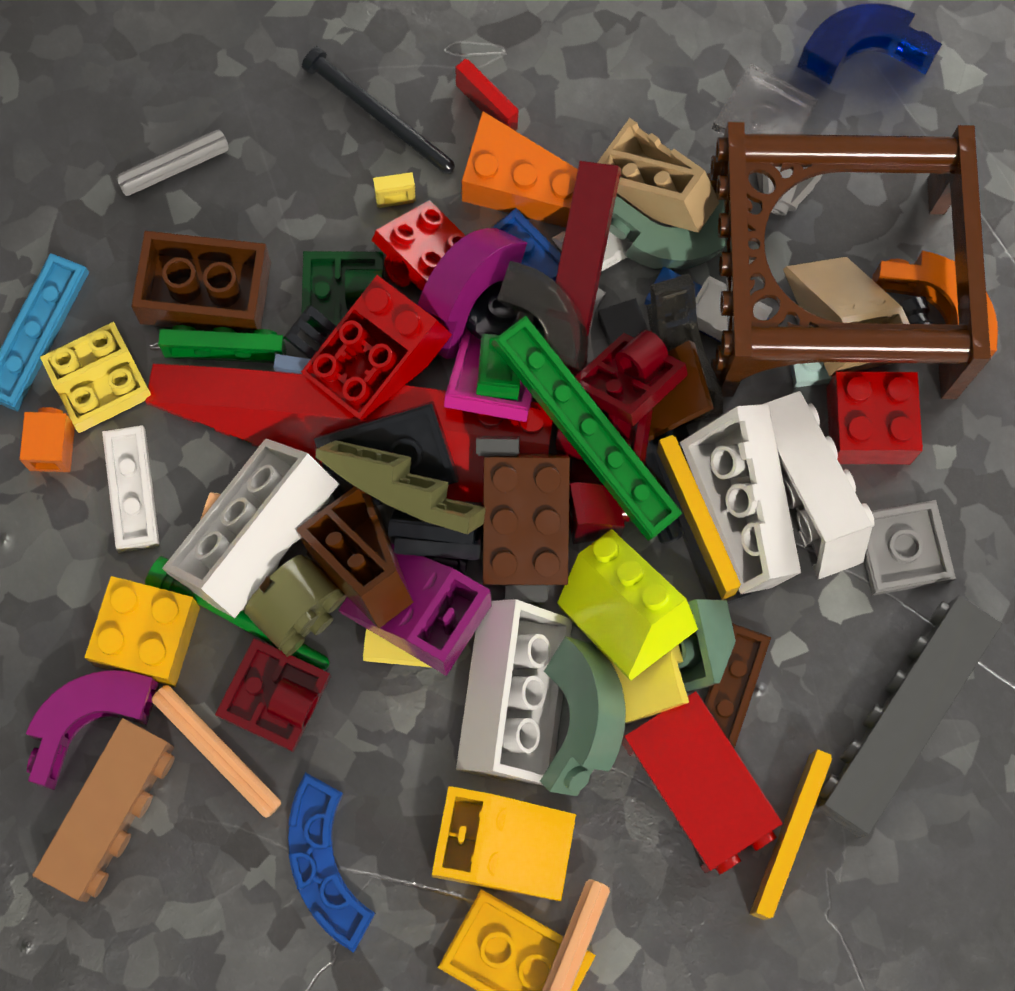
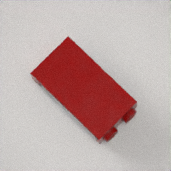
M697 691L688 695L689 703L661 712L625 735L622 745L629 756L632 754L636 756L704 862L700 866L704 873L715 868L719 875L741 862L737 853L752 845L756 852L775 840L777 836L773 830L783 823Z

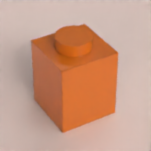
M52 407L39 408L38 412H24L19 460L29 471L71 472L75 427L68 415L63 413L62 410Z

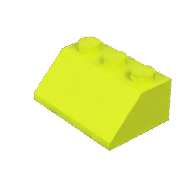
M613 529L609 530L578 554L568 577V585L564 586L557 602L559 608L630 681L698 630L687 599Z

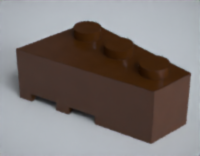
M354 486L296 529L313 562L378 629L413 603L382 516L371 495Z

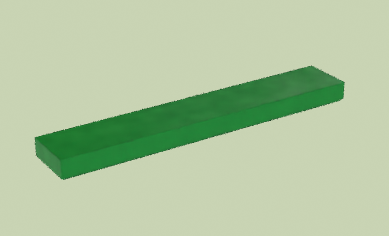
M524 316L492 341L493 347L647 541L653 539L683 514L527 316Z

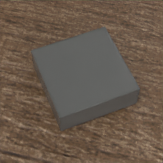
M478 436L476 438V454L478 456H517L519 454L520 436Z
M505 585L504 600L517 599L528 604H544L548 600V585Z

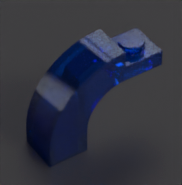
M861 4L838 11L823 21L804 46L797 67L830 85L842 65L849 58L859 53L874 51L888 54L926 75L942 44L934 40L928 33L917 31L910 27L915 16L913 12L888 4Z

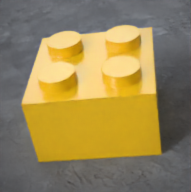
M111 576L84 658L95 667L137 673L152 677L158 683L176 687L200 606L191 596Z

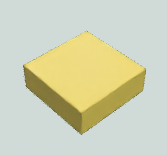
M413 172L373 178L377 207L382 208L416 202Z

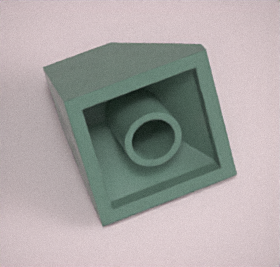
M695 599L688 602L698 630L678 644L683 658V662L678 663L686 693L718 684L722 679L736 642L727 600Z

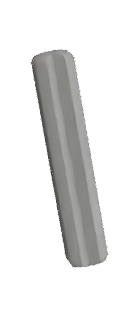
M221 130L212 131L119 173L116 176L117 182L126 196L132 195L226 152L229 149L228 142Z

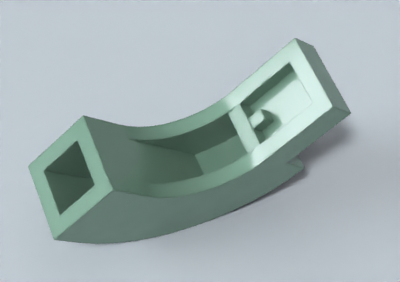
M617 196L609 231L620 239L625 240L627 238L633 242L625 256L641 265L659 270L666 267L672 271L693 268L711 260L725 248V238L718 237V218L720 213H724V200H719L718 206L700 232L697 233L679 227L673 228L659 225Z
M565 636L544 672L561 688L566 696L570 712L569 728L561 748L540 782L549 792L578 796L579 792L589 782L590 775L594 769L609 772L612 768L623 740L626 711L621 682L608 658L592 643Z

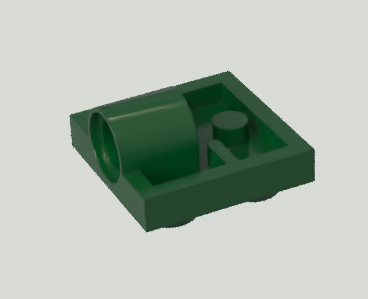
M303 251L302 313L307 306L311 305L337 326L376 275L384 279L383 252ZM309 319L307 321L316 331L326 332L313 320Z

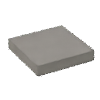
M936 500L871 511L874 517V527H872L864 562L872 596L948 583L956 579Z

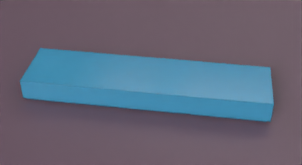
M49 254L0 348V405L17 412L19 411L43 364L40 357L49 352L89 274L87 267L55 254Z

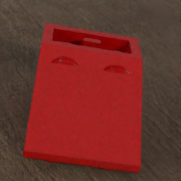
M376 275L301 373L362 421L427 368L452 334L437 319L380 276Z

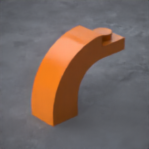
M922 251L914 265L909 264L904 259H889L880 262L872 276V280L885 292L926 297L927 301L938 309L947 325H959L955 261L942 255ZM986 292L990 354L992 357L997 351L998 325L993 304Z

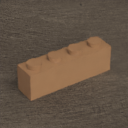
M122 718L32 876L78 901L88 902L91 896L96 898L108 880L109 874L105 870L113 856L120 857L130 841L131 834L127 831L135 817L141 818L150 806L153 795L149 792L156 779H163L169 772L175 756L171 755L174 746Z

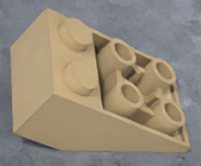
M848 257L791 265L783 269L798 305L818 317L841 323L910 324L903 307ZM823 362L829 376H833L836 371L854 372L891 364Z

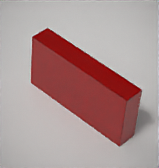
M465 58L456 66V86L482 112L484 111L516 131L518 129L519 109L469 59Z

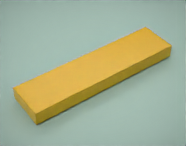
M673 435L660 439L657 447L658 456L720 597L724 600L734 596L741 583L679 443Z
M819 749L809 754L750 910V915L762 920L773 918L831 764V754Z

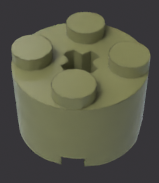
M303 555L290 559L269 577L273 582L265 592L258 588L244 609V613L287 657L295 653L305 642L304 637L310 632L315 636L322 633L334 619L329 613L336 610L347 597L312 560Z

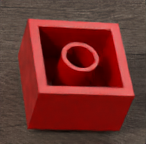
M835 372L826 388L829 436L835 443L839 464H912L923 451L918 372Z

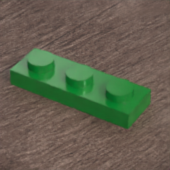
M176 325L172 327V330L160 329L158 345L164 357L172 359L274 363L276 354L286 355L287 351L283 335H277L275 331L268 329H257L253 333H237L236 330L227 327H217L212 331H196L191 326Z

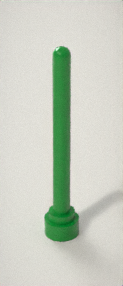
M160 556L152 565L146 577L145 585L191 596L198 605L276 647L244 613V610L240 611L236 618H233L216 609L167 574L162 568L169 559ZM304 643L292 654V656L324 671L329 668V658Z

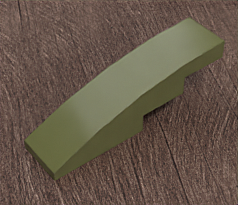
M337 440L316 449V458L350 484L388 506L425 522L467 535L484 524L486 507L447 499L448 482L410 474L411 457Z

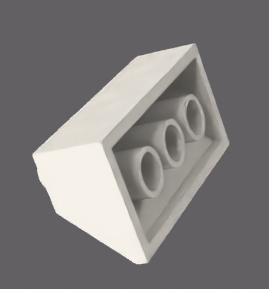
M265 438L162 569L216 609L236 618L239 612L245 609L248 601L264 580L276 571L279 561L292 544L300 539L296 529L328 504L331 494L339 483L308 453Z
M517 599L491 601V608L475 631L456 770L486 778L542 785L540 780L556 756L563 701V691L544 670L564 637L571 638L573 621L568 617Z

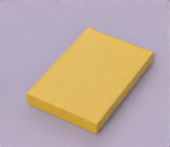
M481 889L438 968L477 991H542L563 936ZM588 950L571 991L578 990L596 956Z

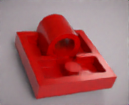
M429 200L377 229L371 241L386 255L384 261L385 271L393 283L404 287L413 282L423 291L429 276L440 259L455 243L466 235Z

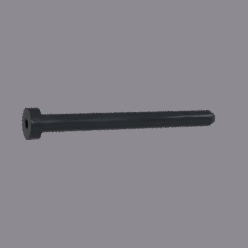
M316 46L307 53L302 62V68L309 74L317 72L443 173L450 174L454 170L455 164L451 158L326 60L327 53Z

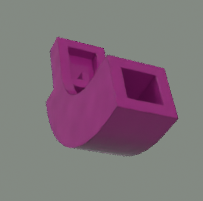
M498 228L479 229L461 238L440 259L429 276L417 304L437 319L452 334L438 352V355L445 359L456 358L473 305L479 296L492 284L499 281L516 280L527 246L526 241Z
M110 670L81 676L60 687L41 705L27 729L26 735L41 741L40 747H35L28 759L27 773H30L28 781L38 786L55 790L71 741L84 726L92 721L106 717H117L147 725L154 704L151 698L158 691L160 684L152 677L127 671Z

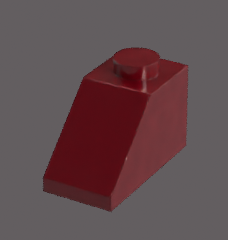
M582 482L570 483L569 526L573 544L596 541L611 529L619 536H622L625 527L624 523H629L630 518L605 486Z

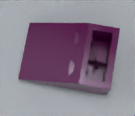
M396 554L413 600L410 606L379 629L348 597L338 611L447 676L492 606L490 589L459 571L426 557Z

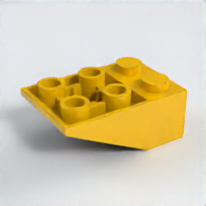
M448 786L432 877L561 901L576 814L490 793Z

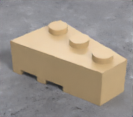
M631 118L628 119L597 162L616 165L621 168L616 197H620L650 220L699 233L719 204V200L704 169L677 150L673 149L671 151L661 144L657 136L652 133L649 135L641 130L637 122Z

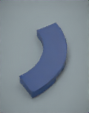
M305 772L297 788L289 817L288 843L292 874L297 889L314 919L339 944L355 953L376 913L364 906L351 893L344 883L335 862L332 842L333 824L338 805L344 794Z

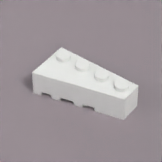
M801 391L764 403L769 404L789 509L796 507L797 521L800 528L798 534L803 546L812 545L815 551L817 563L812 567L817 579L819 580L862 564L872 527H874V517L869 506L866 503L861 504L855 493L856 485L848 469L843 470L839 464L834 441L830 436L825 437L819 427L820 419L815 406L812 403L807 404Z
M769 404L737 406L687 437L680 444L698 489L741 583L738 590L740 594L773 588L800 574L801 569Z

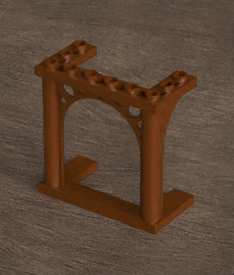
M744 122L727 123L724 136L717 138L716 156H712L710 173H707L717 199L724 200V213H720L718 218V237L725 238V252H720L719 275L720 277H726L727 291L721 292L720 313L721 316H727L728 330L722 331L721 345H717L715 359H711L710 381L711 383H717V397H734L740 381L753 374L777 367L815 362L939 363L941 399H957L991 360L975 126L958 125L952 137L745 134ZM787 169L792 170V175L789 178H782L780 172ZM836 172L929 173L930 175L927 178L929 215H945L949 207L951 206L959 325L841 323L818 317L801 308L777 284L767 262L764 240L766 224L772 209L792 187L821 174ZM761 173L767 176L774 185V192L770 194L758 192L750 184L749 175ZM751 201L760 204L761 212L759 214L750 213L753 208ZM754 241L759 245V248L751 249L748 243ZM760 277L763 280L764 288L750 295L755 285V280H751V278ZM765 298L776 300L779 310L775 316L768 320L755 318L753 307L757 302ZM786 315H793L798 321V325L787 322L786 327H779L785 320Z

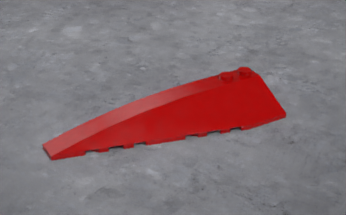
M153 364L148 385L151 395L145 400L146 404L193 423L204 424L214 428L216 432L229 437L232 435L251 443L252 446L257 448L266 438L306 452L322 468V462L316 458L317 447L314 441L316 436L434 401L459 477L457 483L448 485L447 499L481 502V505H483L484 456L476 454V438L478 436H520L519 453L548 454L553 422L539 403L531 402L527 422L446 408L444 407L446 390L407 385L403 386L361 421L303 374L191 365Z

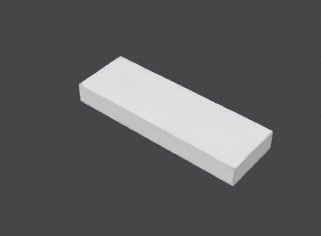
M141 425L102 431L116 550L118 553L159 547L160 542L146 429Z

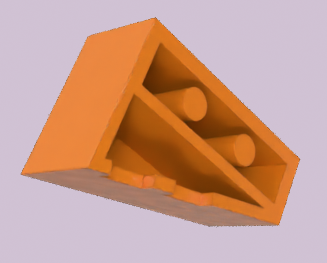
M483 111L462 179V201L510 213L513 209L517 208L525 218L566 228L578 169Z

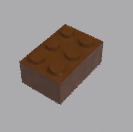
M144 231L131 306L139 323L164 327L186 325L201 331H212L217 327H227L236 330L237 333H253L254 330L261 329L271 266L267 246L264 243Z
M519 453L517 456H484L483 507H486L483 524V585H568L570 458L567 454Z

